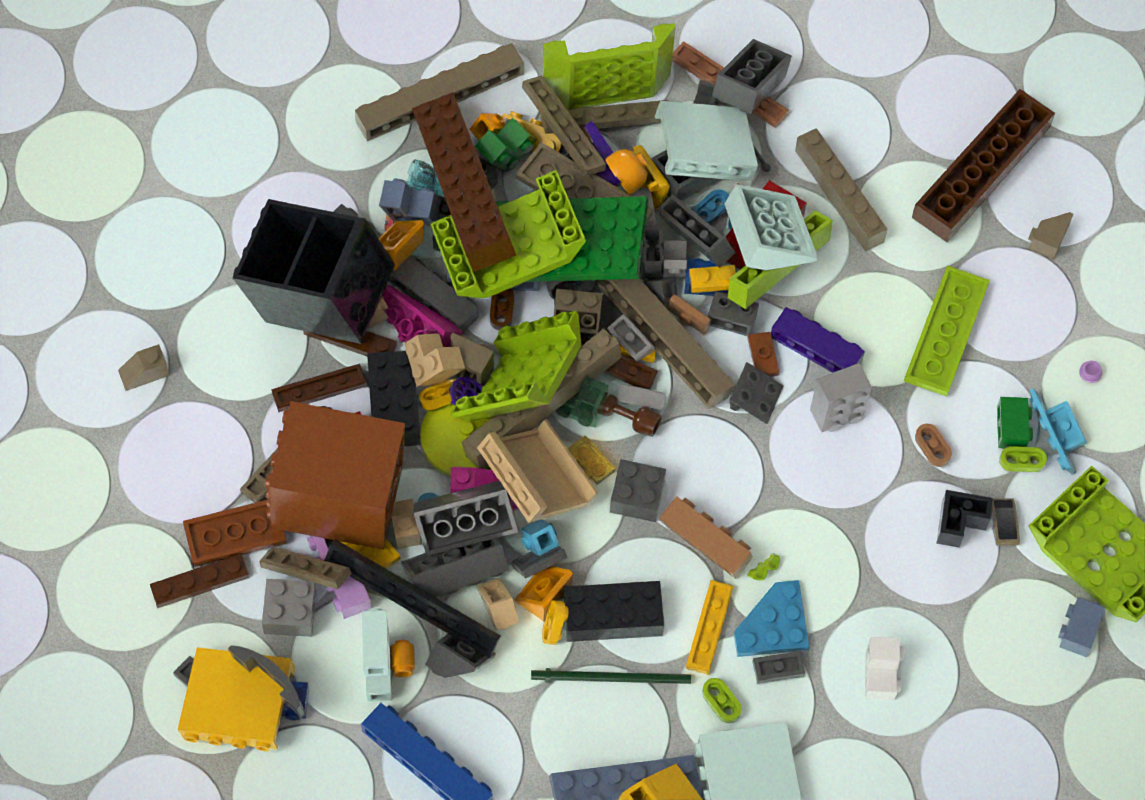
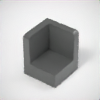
M700 80L693 104L717 106L719 99L712 97L715 84Z
M675 276L651 278L643 281L661 303L669 302V299L674 294L677 295Z

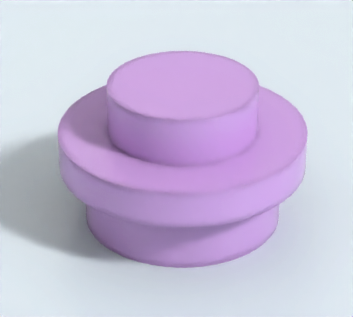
M1090 360L1081 365L1079 374L1084 381L1095 383L1101 379L1103 371L1098 362Z

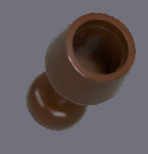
M609 394L601 412V415L606 417L616 413L632 420V428L636 433L651 437L655 435L662 418L660 414L646 406L639 408L635 412L618 405L617 397L613 394Z

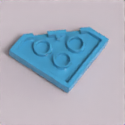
M799 580L775 582L734 631L737 657L809 650Z

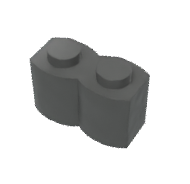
M645 225L641 257V273L644 278H658L663 273L664 250L662 247L664 235L660 225Z

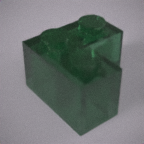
M587 376L581 390L555 412L563 418L569 417L577 420L583 426L596 428L602 417L601 412L608 397L609 385Z

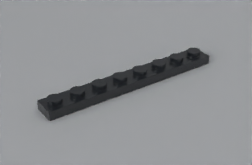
M335 539L331 543L324 561L349 567L351 571L350 577L487 657H491L501 638L500 634Z

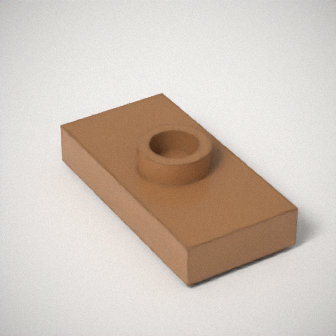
M675 294L669 299L668 310L676 315L683 324L690 325L703 335L709 331L711 321L709 317Z

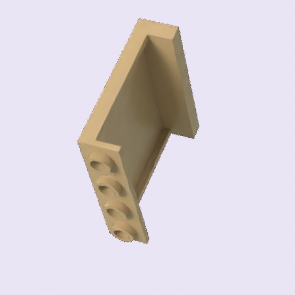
M547 419L537 429L499 438L496 432L488 433L477 447L528 523L586 507L598 493Z

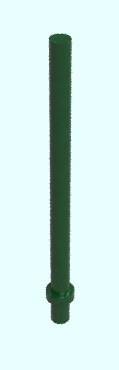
M546 668V670H531V680H545V683L555 680L691 684V674L551 671V668Z

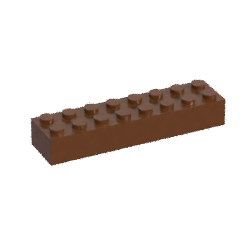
M1019 89L915 204L912 218L948 243L1052 125L1055 112Z

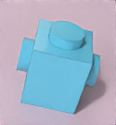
M543 519L520 529L523 535L521 538L523 546L527 551L530 550L538 556L560 546L556 538L557 532L554 526Z

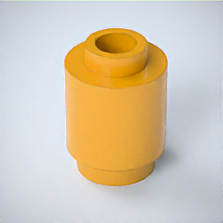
M397 640L395 644L390 646L391 670L395 677L405 678L413 675V670L415 669V647L408 640Z

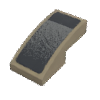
M1014 498L993 499L991 514L995 544L1020 545L1019 525Z

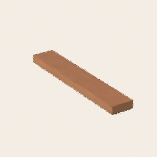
M684 41L673 52V62L699 79L715 84L718 73L724 68ZM768 96L753 111V114L776 128L787 116L789 109Z

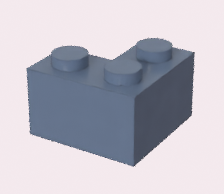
M394 178L393 181L384 180L379 206L393 221L422 220L425 225H430L437 221L441 199L431 189L413 190L405 180Z

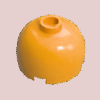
M622 149L605 158L615 177H618L622 182L620 184L630 195L644 185L647 179L645 166L648 163L641 153L636 155L632 150Z

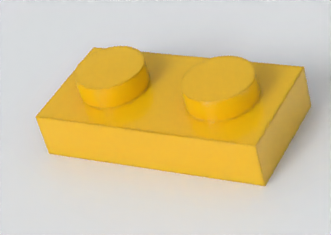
M735 265L721 266L720 268L716 266L689 269L691 292L728 290L729 279L736 273Z

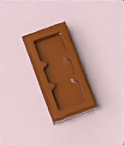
M771 333L749 334L747 340L753 366L770 377L778 376L779 368Z

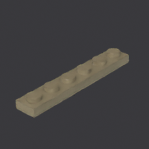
M541 75L524 80L522 82L523 90L585 177L604 171L606 163L544 77Z
M660 101L567 109L581 130L591 121L597 129L661 123V119H655ZM541 115L540 119L545 134L554 133Z

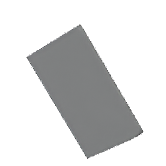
M625 314L621 315L607 328L636 362L655 351L651 342Z
M620 384L617 400L619 402L662 410L666 394Z

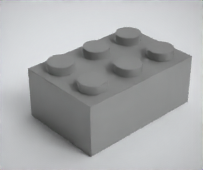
M860 363L817 378L810 411L821 433L828 430L830 432L835 431L841 425L849 422L854 424L863 418L872 386Z

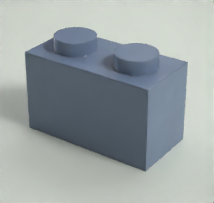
M1079 597L1074 605L1070 603L1065 617L1069 618L1067 625L1062 624L1058 638L1062 639L1059 647L1087 658L1105 607Z

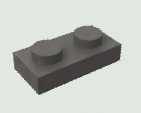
M801 651L757 657L752 660L757 684L805 677Z

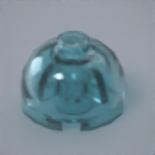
M413 159L407 172L409 176L406 183L413 190L421 191V189L426 188L438 194L440 183L437 182L434 168L429 163Z

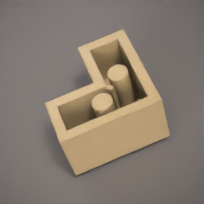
M439 334L416 335L404 343L417 387L439 384L465 369L459 347H443Z

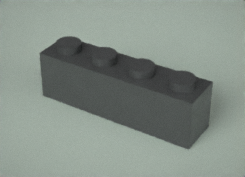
M672 194L657 208V211L667 225L718 268L736 253L721 233L675 195Z

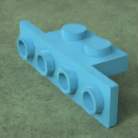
M1034 388L1029 390L1032 395L1029 398L1034 410H1039L1041 417L1038 418L1044 431L1048 429L1051 436L1048 438L1052 449H1057L1060 455L1057 458L1062 470L1067 469L1071 475L1075 474L1076 472L1067 453L1088 442L1068 401H1065L1046 410L1039 393Z

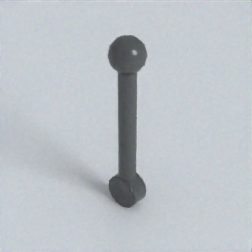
M754 146L755 155L762 165V170L764 172L770 171V165L765 163Z

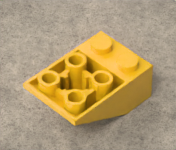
M674 764L622 792L618 800L703 799L679 766Z

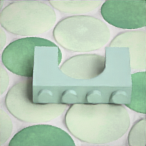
M370 608L367 611H362L363 673L366 676L367 702L392 701L387 610Z

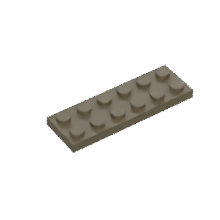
M542 142L516 173V179L532 189L538 190L539 186L536 178L557 170L569 199L632 197L595 174L585 177L574 161ZM649 206L647 209L646 222L653 214V209Z

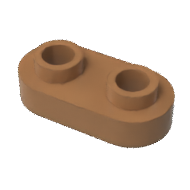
M932 424L920 425L916 430L915 441L928 461L936 467L947 465L951 459L952 450L939 430ZM923 436H928L930 440H925ZM940 454L943 458L939 459L935 455Z

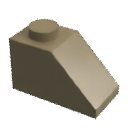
M1068 212L1041 220L1038 228L1033 227L1028 237V240L1031 241L1029 250L1054 260L1074 214Z
M159 344L136 352L118 369L125 391L170 376Z

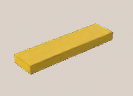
M710 580L685 669L709 675L734 586Z

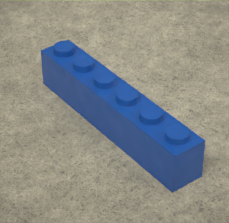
M380 702L361 723L362 732L444 800H493L492 789L486 783H479L472 778L473 774L469 769L464 766L460 768L455 764L454 758L448 752L438 750L435 747V742L428 736H421L413 723L408 720L404 722L399 718V713L392 706L388 705L386 707Z

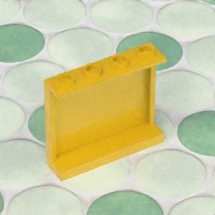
M197 647L177 730L185 741L192 743L202 740L216 746L226 743L240 749L250 746L264 752H268L270 749L278 750L276 737L284 705L280 693L284 689L258 666L251 672H248L232 657L229 651ZM263 655L275 663L288 678L294 676L296 667L291 658Z

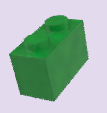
M1000 397L997 404L998 448L1005 449L1010 446L1027 447L1029 441L1033 440V428L1029 427V420H1032V407L1028 406V398Z

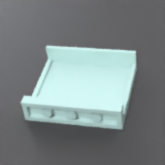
M660 101L655 119H661L668 154L665 166L666 175L752 181L758 164L746 112L740 111L737 107Z
M787 722L699 734L698 743H695L694 746L696 758H701L702 766H699L700 781H705L706 790H703L704 800H802Z

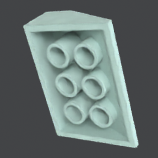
M739 184L735 185L724 204L746 267L770 270L817 261L818 256L795 196Z

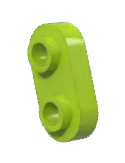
M1006 447L999 457L1001 467L1011 472H1039L1044 469L1047 462L1046 453L1037 447ZM1007 459H1012L1014 463H1009ZM1030 460H1036L1037 464L1031 463Z
M719 678L708 679L703 685V698L722 722H736L741 715L742 707L740 702L724 681ZM716 690L719 694L714 696L710 691ZM731 709L733 713L728 715L724 710Z

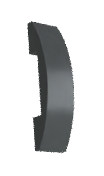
M234 645L228 648L232 657L248 672H251L256 666L265 672L284 689L280 693L283 702L301 718L305 715L301 700L294 686L275 663L262 654L248 648Z

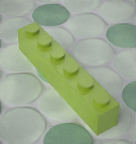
M814 210L804 218V222L815 251H818L830 241L833 220ZM799 265L770 270L744 266L729 279L728 299L746 309Z

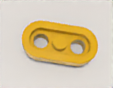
M450 379L423 389L419 394L421 407L426 410H435L451 404L452 399L449 388L456 379Z
M552 600L550 602L542 628L544 644L556 645L558 640H561L562 626L568 618V607L565 606L563 601Z

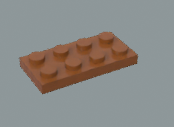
M267 500L184 520L183 525L193 566L196 567L239 554L243 555L271 548L272 546L287 544L284 530L271 528V519H267Z

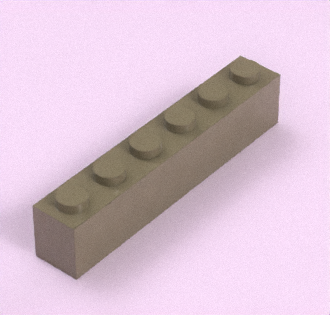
M815 128L798 136L795 152L865 252L884 243L888 230L818 129Z

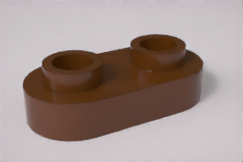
M510 288L491 296L490 325L496 330H500L505 326H511L514 292ZM500 299H506L507 301H506V302H500L499 300H500ZM498 319H504L505 321H504V322H498L497 320H498Z

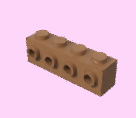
M676 496L659 517L660 521L736 579L753 558L750 552L751 547L741 539L738 542L731 537L733 534L721 525L718 528L712 523L714 519L703 511L701 514L694 509L696 507L695 504L687 498L681 500Z

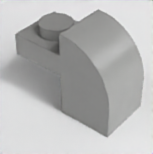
M664 240L663 277H686V240Z

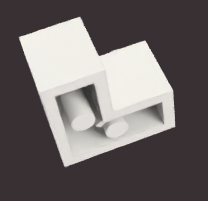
M870 636L864 654L865 700L894 701L897 692H901V678H897V670H900L901 661L904 660V647L900 646V638Z

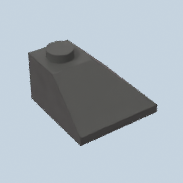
M447 634L436 641L425 665L434 674L447 678L475 672L492 660L496 653L493 652L489 658Z

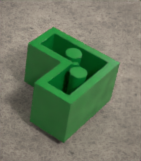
M512 118L498 134L488 130L475 147L491 164L508 172L518 165L519 159L524 154L533 149L537 138L521 122Z

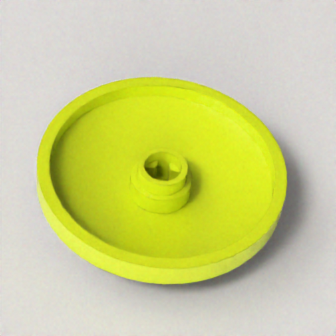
M448 404L435 410H428L420 430L421 446L425 457L436 470L451 477V467L477 468L466 457L462 441L492 417L475 421L453 418L451 412L455 407L454 404ZM487 465L484 468L487 470H492L489 465Z

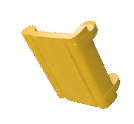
M642 145L633 147V152L636 155L641 153L648 163L645 166L647 179L641 188L649 189L652 195L653 206L657 210L664 203L670 185Z

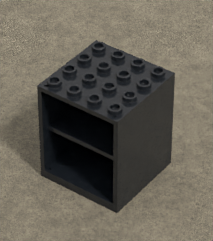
M268 199L265 207L260 212V218L256 226L252 229L251 238L243 249L241 260L234 269L232 279L265 323L361 344L395 264L366 218Z

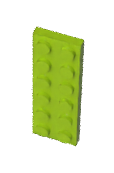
M947 265L903 382L946 397L948 396L990 280Z

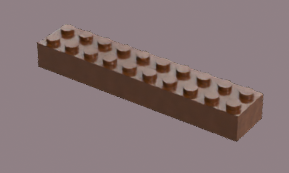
M451 92L412 108L473 272L516 256L454 93Z

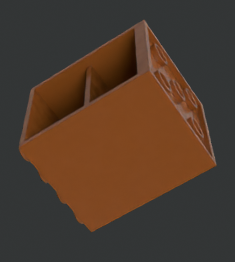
M291 401L289 410L284 409L283 431L279 430L276 442L278 449L277 452H273L271 466H273L272 474L268 473L265 488H267L266 498H268L267 519H271V528L330 540L336 539L340 542L384 550L403 469L405 423Z

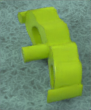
M775 553L770 554L764 563L759 562L755 569H751L747 573V576L759 581L764 580L768 570L778 569L780 556Z

